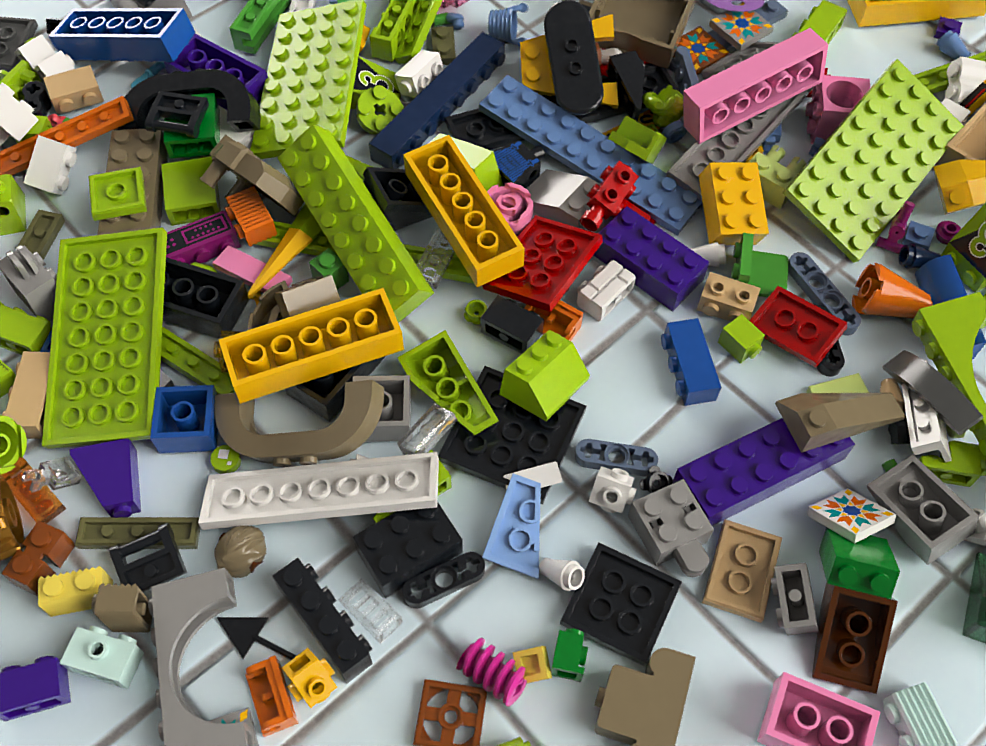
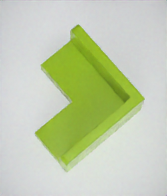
M628 116L624 117L616 132L612 130L608 140H612L617 145L651 164L654 163L668 139L661 133L655 132Z

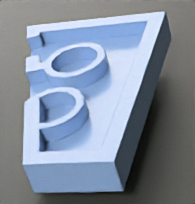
M514 473L512 474L482 556L487 561L539 579L541 483Z

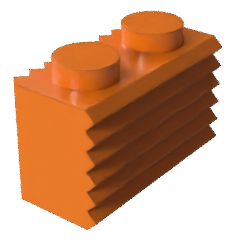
M255 186L225 197L228 206L224 207L230 221H236L237 224L234 225V228L240 240L245 238L247 244L252 246L277 235L274 221Z

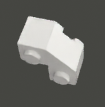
M42 34L15 51L20 61H27L31 70L38 73L42 80L44 77L75 69V63L67 54L64 55L62 51L55 53L56 49L53 43L48 38L45 39Z

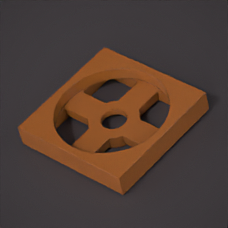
M425 679L413 746H480L487 691L480 687ZM448 691L447 703L441 708L427 706L428 702L435 695ZM461 692L468 695L474 701L478 709L477 714L463 712L459 706ZM448 711H454L457 714V720L454 723L446 722L444 717ZM424 720L440 723L442 726L440 742L433 741L428 736L424 728ZM460 726L475 728L474 735L467 742L461 745L453 744L455 730Z

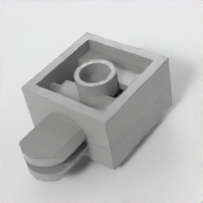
M18 245L15 247L16 251L7 252V256L0 260V270L18 297L35 316L39 315L52 321L57 274L52 268L47 269L43 267L46 263L37 252L32 254L25 245Z
M684 479L631 503L628 517L656 566L675 558L682 572L687 577H697L704 573L710 560L702 545L708 542L714 528Z

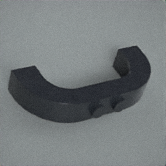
M200 68L188 72L174 71L169 74L149 77L134 86L124 97L128 101L134 120L114 129H146V118L159 91L185 95L215 93L216 99L227 100V122L237 132L260 130V109L252 93L238 78L226 71Z

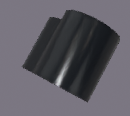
M39 81L25 84L22 89L25 96L24 101L34 109L32 114L47 116L48 111L52 107V102L44 85Z

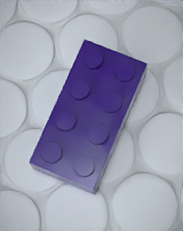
M194 34L189 44L184 47L174 62H164L167 74L174 71H194L199 68L226 71L243 83L255 97L257 103L261 101L264 83L268 78L265 69L197 34ZM217 99L218 105L227 110V100Z
M628 206L598 233L602 235L603 243L593 256L606 265L611 260H615L623 266V269L626 268L635 275L634 285L671 311H674L704 280L709 261Z

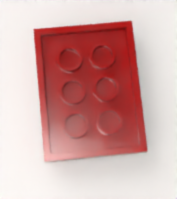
M535 215L517 237L525 248L524 266L482 285L484 290L551 312L603 243L602 235Z

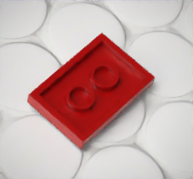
M780 286L774 289L749 320L765 334L764 339L815 368L841 337L848 324L846 321Z

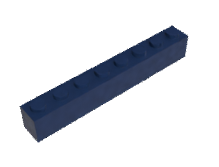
M482 32L369 142L371 160L384 168L398 169L400 166H403V154L421 147L422 143L429 136H433L437 128L443 122H446L445 117L451 116L457 108H460L464 101L477 91L478 86L484 80H488L497 67L502 66L506 57L504 54L505 43Z

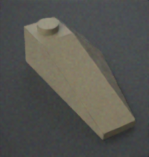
M801 393L778 400L775 403L801 453L903 420L906 417L892 393Z

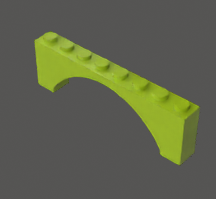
M981 292L921 308L911 324L914 334L922 341L927 357L933 361L938 372L961 391L983 415V419L969 430L974 433L979 442V449L986 457V403L977 387L972 365L975 338L979 329L986 326V300Z

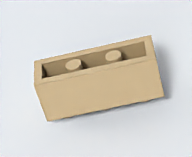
M23 351L21 360L16 365L14 384L9 389L7 408L2 413V416H8L18 425H21L27 439H42L50 352Z

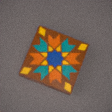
M700 26L684 34L678 46H684L689 49L697 75L730 53Z

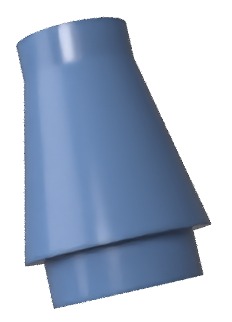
M951 30L946 32L936 43L939 46L938 50L955 60L961 56L967 58L971 55L957 32L953 33Z

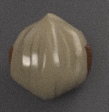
M236 526L223 533L219 537L214 549L217 569L225 568L233 578H242L253 573L255 568L263 563V559L267 554L263 532L254 526Z

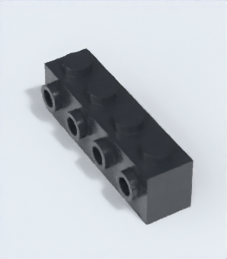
M296 558L272 575L278 589L346 683H349L373 664L369 654L373 650L371 645L362 634L357 637L352 631L353 621L345 610L339 613L333 604L336 602V599L328 587L325 586L321 589L317 584L316 580L319 576L310 563L304 566L300 559Z

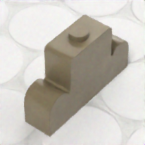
M660 648L650 657L645 673L621 665H614L609 674L606 688L599 687L595 706L600 707L594 728L595 733L630 746H675L696 657L670 648Z

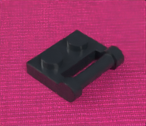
M159 91L146 118L145 128L150 132L160 130L187 134L189 138H197L200 131L199 127L209 107L208 99L199 96ZM160 117L189 122L188 124H182L176 122L163 121L159 119Z
M168 522L158 526V530L122 546L117 544L109 548V553L121 584L123 583L124 586L128 583L131 586L136 584L142 592L150 590L152 586L163 584L187 573L174 539L173 530ZM158 542H163L165 548L127 564V556Z

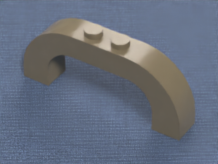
M374 380L345 382V399L342 412L335 422L321 430L260 435L254 424L255 399L240 404L236 393L215 395V421L225 443L234 451L251 459L273 464L276 467H289L291 462H299L302 465L317 464V460L336 459L353 452L370 437L382 413L384 387Z

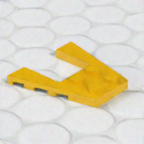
M613 14L591 20L595 42L614 41ZM545 35L520 42L522 84L538 94L546 96L555 95ZM617 82L602 83L604 96L601 104L612 106L615 109L618 108Z

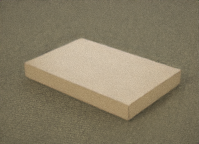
M724 519L702 603L762 623L782 537Z

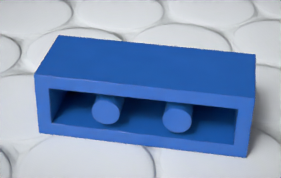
M699 319L667 323L665 332L661 335V344L669 355V370L676 377L675 388L677 395L682 396L684 406L716 401L722 387Z

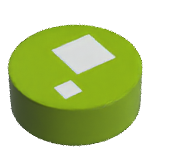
M221 445L212 452L210 461L217 473H234L240 467L241 456L228 445Z

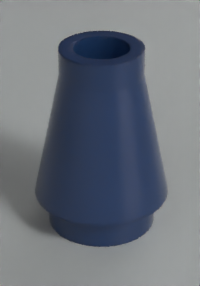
M912 243L901 248L899 264L904 265L906 269L920 268L928 261L940 257L941 254L934 253Z

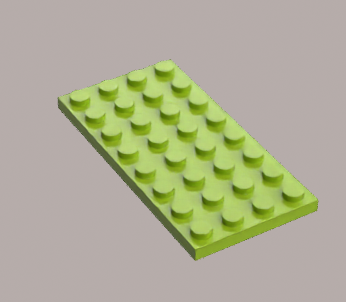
M350 0L343 3L328 4L326 6L279 14L267 69L268 78L264 83L259 107L260 130L254 131L250 149L259 159L280 156L312 124L329 130L339 146L344 147L367 7L364 0Z
M896 59L888 66L782 193L855 263L862 258L904 205L905 201L908 200L946 152V145L964 126Z
M163 227L60 240L42 437L43 447L53 449L94 445L120 439H130L131 441L150 439L156 387H159L167 247V231Z

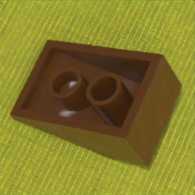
M826 581L820 607L819 632H817L812 677L877 694L898 601L894 598L887 599L830 585Z

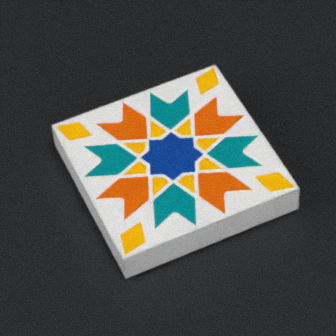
M848 488L809 506L807 516L853 543L894 524L896 518L895 513Z

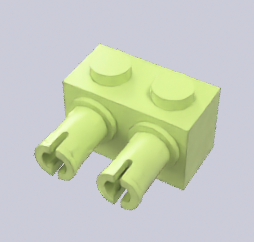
M773 145L766 155L757 152L749 162H757L763 200L781 209L789 200L782 192L803 169L806 162L802 159L797 163L800 157H794L787 167L779 164L778 162L785 156V150L781 147L776 152L779 146Z

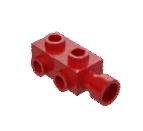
M620 160L613 167L608 165L599 176L603 180L601 184L595 183L587 193L590 199L586 205L590 207V210L584 212L580 218V223L589 231H597L603 222L602 218L607 220L611 215L615 218L624 207L621 203L623 199H628L636 189L634 183L639 176L633 172L631 167L623 164Z

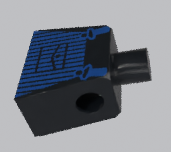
M515 141L493 150L503 186H505V183H515L526 189L540 176V160L545 158V152L541 146L537 145L529 150L521 141Z

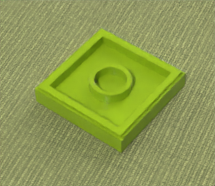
M141 167L88 176L91 214L94 221L147 212Z

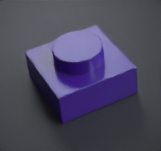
M940 17L934 38L940 39L950 30L960 35L962 22Z

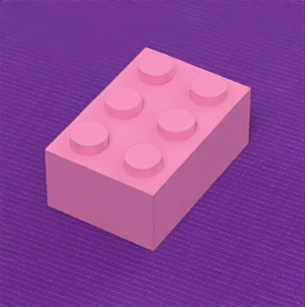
M783 672L774 682L757 742L766 746H872L880 711Z

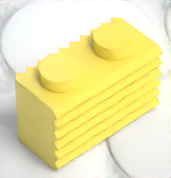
M100 566L96 569L92 567L90 570L85 568L84 571L79 569L75 572L73 570L71 573L66 572L64 575L60 573L58 576L53 574L52 577L47 575L43 578L41 576L38 579V605L50 617L92 609L93 596L98 594L99 586L102 583L105 585L110 583L113 586V579Z

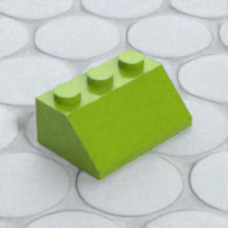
M548 330L504 370L499 394L547 421L589 379L590 374L573 342L558 333Z

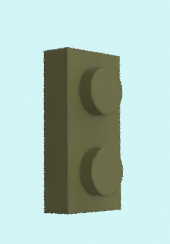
M453 26L431 27L432 52H439L442 64L449 65L456 58Z
M38 210L18 245H25L32 254L37 252L44 260L65 222L63 215Z

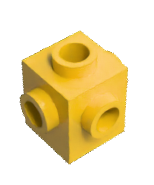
M306 648L282 667L292 682L287 686L297 702L304 699L310 708L326 700L330 693L337 688L331 679V676L335 674L332 667L325 658L319 661L309 648Z

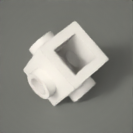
M601 466L589 502L600 505L603 510L610 513H623L625 505H631L637 490L632 487L634 477L629 476V473L622 469L613 468L611 470Z

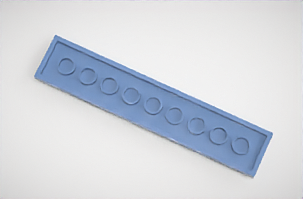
M509 75L479 103V111L531 144L541 146L544 152L580 175L588 176L600 184L603 180L599 176L608 165L613 167L620 160L623 164L631 167L633 172L639 177L634 183V186H636L635 191L626 200L650 215L656 223L677 236L703 205V202L697 199L695 193L690 190H684L677 185L673 178L666 177L667 173L617 145L612 140H608L609 137L564 111Z

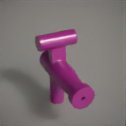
M905 201L903 207L900 208L891 222L887 239L879 236L875 246L897 254L900 253L904 245L897 242L905 236L907 221L915 207L914 203Z

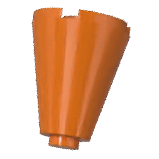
M875 263V265L869 264L862 271L855 286L860 288L858 296L853 295L852 297L853 308L858 313L864 315L914 319L919 309L933 305L928 293L878 263Z

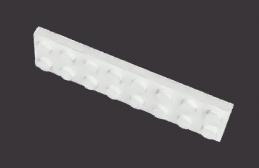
M437 452L209 475L198 524L202 530L436 508L438 500Z

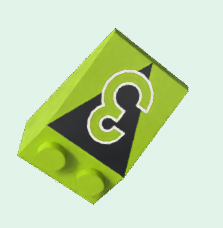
M359 56L350 109L356 110V103L360 95L365 90L374 88L377 85L384 86L400 99L401 94L394 76L396 73ZM377 106L375 107V108H376V111H375V112H383V111H384L383 108H381V107H377Z
M986 203L951 239L941 256L951 254L960 279L974 293L986 287Z

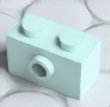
M90 626L89 630L77 627L59 664L70 672L128 689L144 655V652L136 645L137 640L119 634L118 638L107 636L108 632L96 626Z

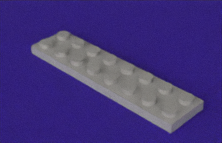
M813 87L700 144L696 141L668 170L666 177L673 178L677 185L684 190H690L695 193L697 199L702 202L698 175L710 162H746L813 90Z

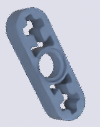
M583 439L577 444L575 450L576 462L585 468L600 470L601 466L611 470L618 468L628 472L630 475L646 477L649 473L648 469L658 464L656 452L647 447ZM585 449L591 450L590 458L585 457ZM601 450L604 451L603 461L599 460ZM612 452H619L623 455L624 461L618 464L613 463L609 460L608 455ZM630 455H633L632 464L628 465ZM642 457L647 458V467L642 466Z

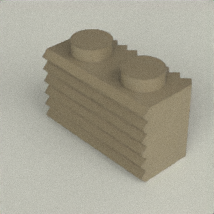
M102 583L99 586L98 594H94L92 599V611L106 627L110 628L112 632L149 633L151 630L153 617L148 607L149 599L136 584L131 586L128 583L124 586L122 583L118 586L115 583L112 586L110 583L107 585Z

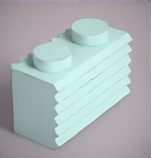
M926 682L894 692L883 699L884 714L891 724H895V729L900 736V746H958Z

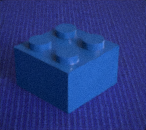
M214 385L156 387L150 439L159 454L214 451L217 448L218 428L214 413L217 391Z

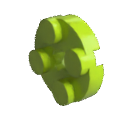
M377 85L374 88L365 90L360 95L356 103V118L359 125L365 131L376 135L404 109V106L392 91L384 86ZM376 106L383 108L384 116L382 114L378 116L375 114Z

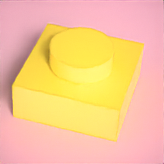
M546 646L513 652L516 670L521 666L526 668L523 678L527 680V684L552 678Z

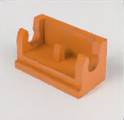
M559 300L551 312L528 304L524 308L528 311L536 312L544 319L543 335L548 330H551L571 341L582 325L583 312Z
M274 655L269 657V659L246 668L247 674L245 676L251 691L262 735L266 737L298 724L281 664L277 657Z

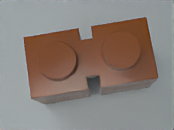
M39 520L22 543L26 547L25 550L21 551L18 549L1 573L15 586L38 596V579L41 576L45 578L47 575L52 577L53 574H57L42 560L43 557L46 556L56 567L61 568L75 547V543L65 532Z

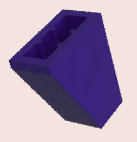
M120 439L70 449V456L110 517H130L134 513L141 512L137 450L130 439Z

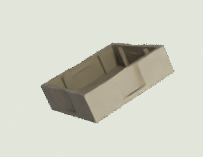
M595 0L589 14L591 20L613 14L614 41L598 42L599 47L604 49L617 48L622 53L636 51L639 58L644 62L668 69L696 0Z

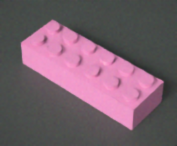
M809 28L683 90L685 129L700 144L823 82L828 43Z

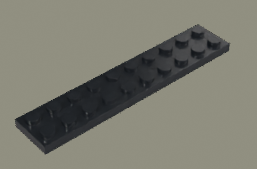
M651 63L645 65L643 95L648 92H655L658 95L668 85H671L674 90L680 92L666 68ZM601 76L602 83H611L607 76ZM541 95L559 106L555 95ZM618 98V108L616 109L612 108V106L600 104L591 113L572 115L587 124L624 114L626 111ZM642 102V107H641V109H642V108H646V106L643 104V102ZM479 108L445 117L446 126L451 137L488 150L503 147L515 141H525L524 138L479 111Z

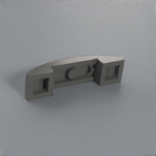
M903 350L882 366L883 370L899 384L902 385L904 383L938 413L939 418L959 436L983 419V415L961 391L935 368L913 353Z

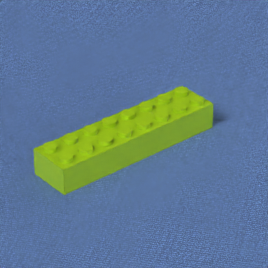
M312 124L277 159L360 292L365 294L384 288L399 323L433 295L434 292L332 133L327 129Z

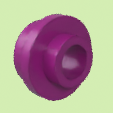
M942 221L936 227V238L940 243L947 245L961 228L952 221Z

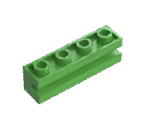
M249 0L229 27L234 48L255 55L278 22L279 14L285 12L292 0Z

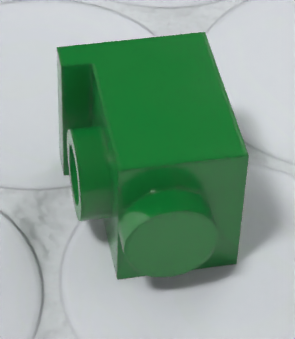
M568 628L565 631L559 630L551 668L552 676L578 682L582 681L585 668L579 667V665L585 666L588 647L582 646L584 640V633L582 631Z

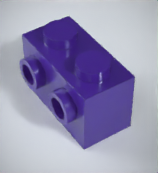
M44 656L36 659L30 665L23 667L13 665L3 668L0 673V719L6 722L71 703L68 670L59 664L61 660L54 656Z

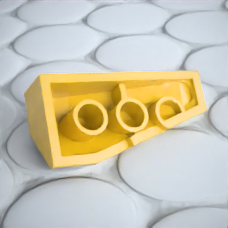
M959 159L933 167L945 215L986 203V160Z

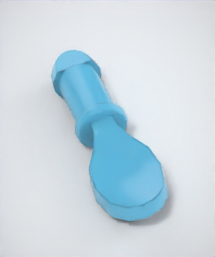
M156 61L150 68L145 69V73L131 84V89L141 81L155 76L162 69H165L164 62Z

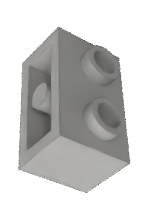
M807 564L775 566L776 578H771L774 597L779 596L781 608H776L778 626L784 627L787 635L819 632Z

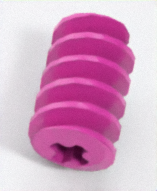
M481 637L463 652L456 669H463V674L466 677H472L473 682L478 685L483 684L485 691H493V696L498 700L503 698L504 705L509 707L520 697L525 689L527 680L523 676L526 668L521 666L514 672L515 660L510 659L504 665L505 653L500 652L493 657L495 646L491 644L483 650L485 639Z

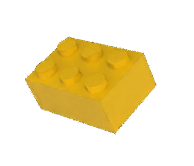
M710 162L698 175L709 244L718 242V244L735 245L736 242L740 243L743 233L754 234L753 245H756L769 234L757 162Z

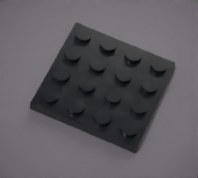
M484 366L476 383L499 421L473 435L456 420L438 454L440 462L506 489V485H509L510 480L503 477L506 474L551 462H557L560 468L587 406L568 399L545 421L501 396L499 393L504 373ZM552 485L541 488L540 504L544 503Z

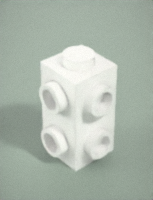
M421 50L394 75L402 96L415 98L444 70L439 52Z

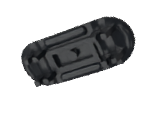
M562 0L550 7L544 19V31L557 103L564 111L574 115H585L596 110L602 103L604 96L592 21L589 12L582 4L574 0Z

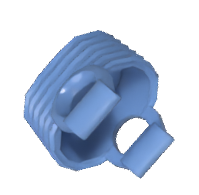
M521 3L507 7L504 10H491L488 18L489 35L520 46V42L527 39L524 37L516 39L517 12L527 13L529 6Z

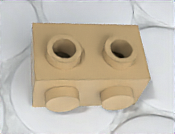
M91 65L43 78L57 115L104 102Z
M710 272L701 294L697 311L729 322L741 314L750 320L761 288Z

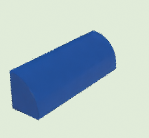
M951 254L928 261L915 273L919 288L930 295L933 305L967 295ZM979 329L975 338L972 359L976 357L986 344L981 329Z

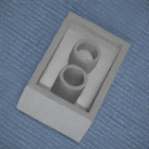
M546 169L527 190L531 194L534 213L541 217L585 230L586 228L580 223V218L586 210H590V207L586 205L590 199L587 193L595 183L598 185L600 183L588 176Z
M911 455L867 485V489L876 502L883 508L896 514L893 526L905 543L927 565L975 532L979 516L914 455Z

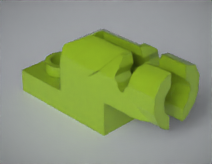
M949 441L952 461L946 463L941 454L940 457L936 455H922L919 458L943 483L971 487L980 476H986V457L981 453L979 444Z

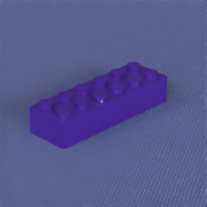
M781 418L678 468L673 484L680 480H685L713 526L844 460L855 446V443L848 437L801 453L786 423Z

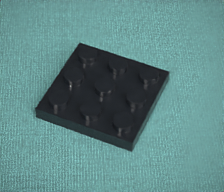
M598 542L584 571V581L580 588L575 590L561 618L560 625L580 630L584 633V637L646 666L682 581Z

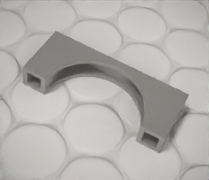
M225 568L152 586V598L148 600V607L151 616L154 617V628H151V640L156 647L157 658L153 660L155 675L159 677L160 689L156 690V702L162 712V721L158 724V731L164 746H255L253 730L244 721L221 724L208 722L196 717L187 707L180 688V666L189 642L198 630L213 617L228 609L237 607L233 577Z

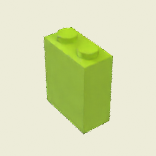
M211 156L161 164L165 211L171 226L192 223L221 211L218 183L213 189L200 180V177L203 176L213 162Z

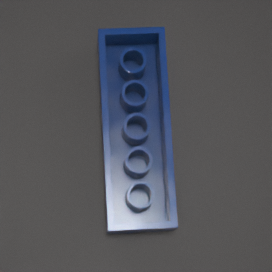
M184 8L72 9L48 37L58 52L62 51L64 55H69L75 61H159L169 63L174 62L178 58V55L189 44L190 39L196 32Z

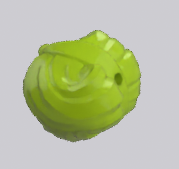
M671 85L661 90L658 95L655 92H648L642 95V102L653 113L652 120L657 127L664 128L682 117L683 94L674 90Z

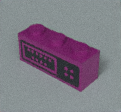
M223 210L167 232L166 257L187 264L193 262L205 263L219 256L228 245L235 249L240 248L241 245L236 230L226 211Z

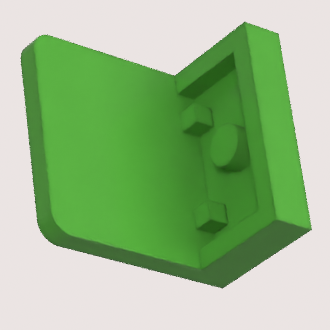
M743 233L740 243L736 242L734 246L733 258H736V263L733 264L731 278L761 288L758 295L760 297L768 298L777 286L787 290L788 257L780 254L753 251L754 234Z

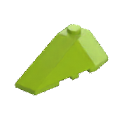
M446 330L398 357L406 374L410 375V381L473 435L499 421Z

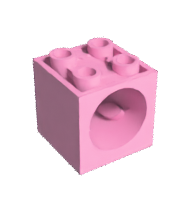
M824 75L823 82L813 87L812 101L808 102L806 106V116H809L807 134H810L811 144L814 143L816 137L822 138L825 141L830 137L871 88L870 79Z

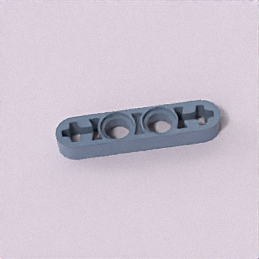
M797 252L791 255L788 263V273L814 304L826 307L829 313L848 323L847 329L842 335L849 336L854 334L861 323L859 313L808 254ZM809 280L819 281L822 287H812L809 284ZM825 299L835 300L838 306H828L825 303Z

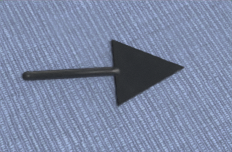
M217 617L243 659L254 641L290 660L297 656L258 636L269 619L268 617Z

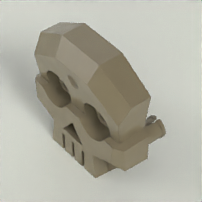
M226 134L210 152L214 161L203 176L200 177V180L214 189L226 170L231 171L237 176V181L225 197L255 186L259 193L292 216H295L303 205L304 200L287 176L259 159L249 148L240 142L234 141Z

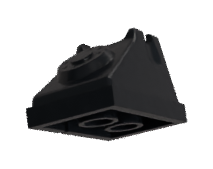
M366 167L363 173V183L394 231L432 218L429 210L405 174V169Z

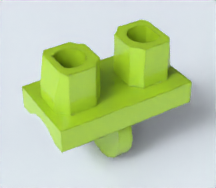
M21 60L9 72L0 70V84L3 82L15 92L13 97L18 102L25 99L22 92L25 84L32 81L41 82L38 73L31 70L28 62L25 60Z

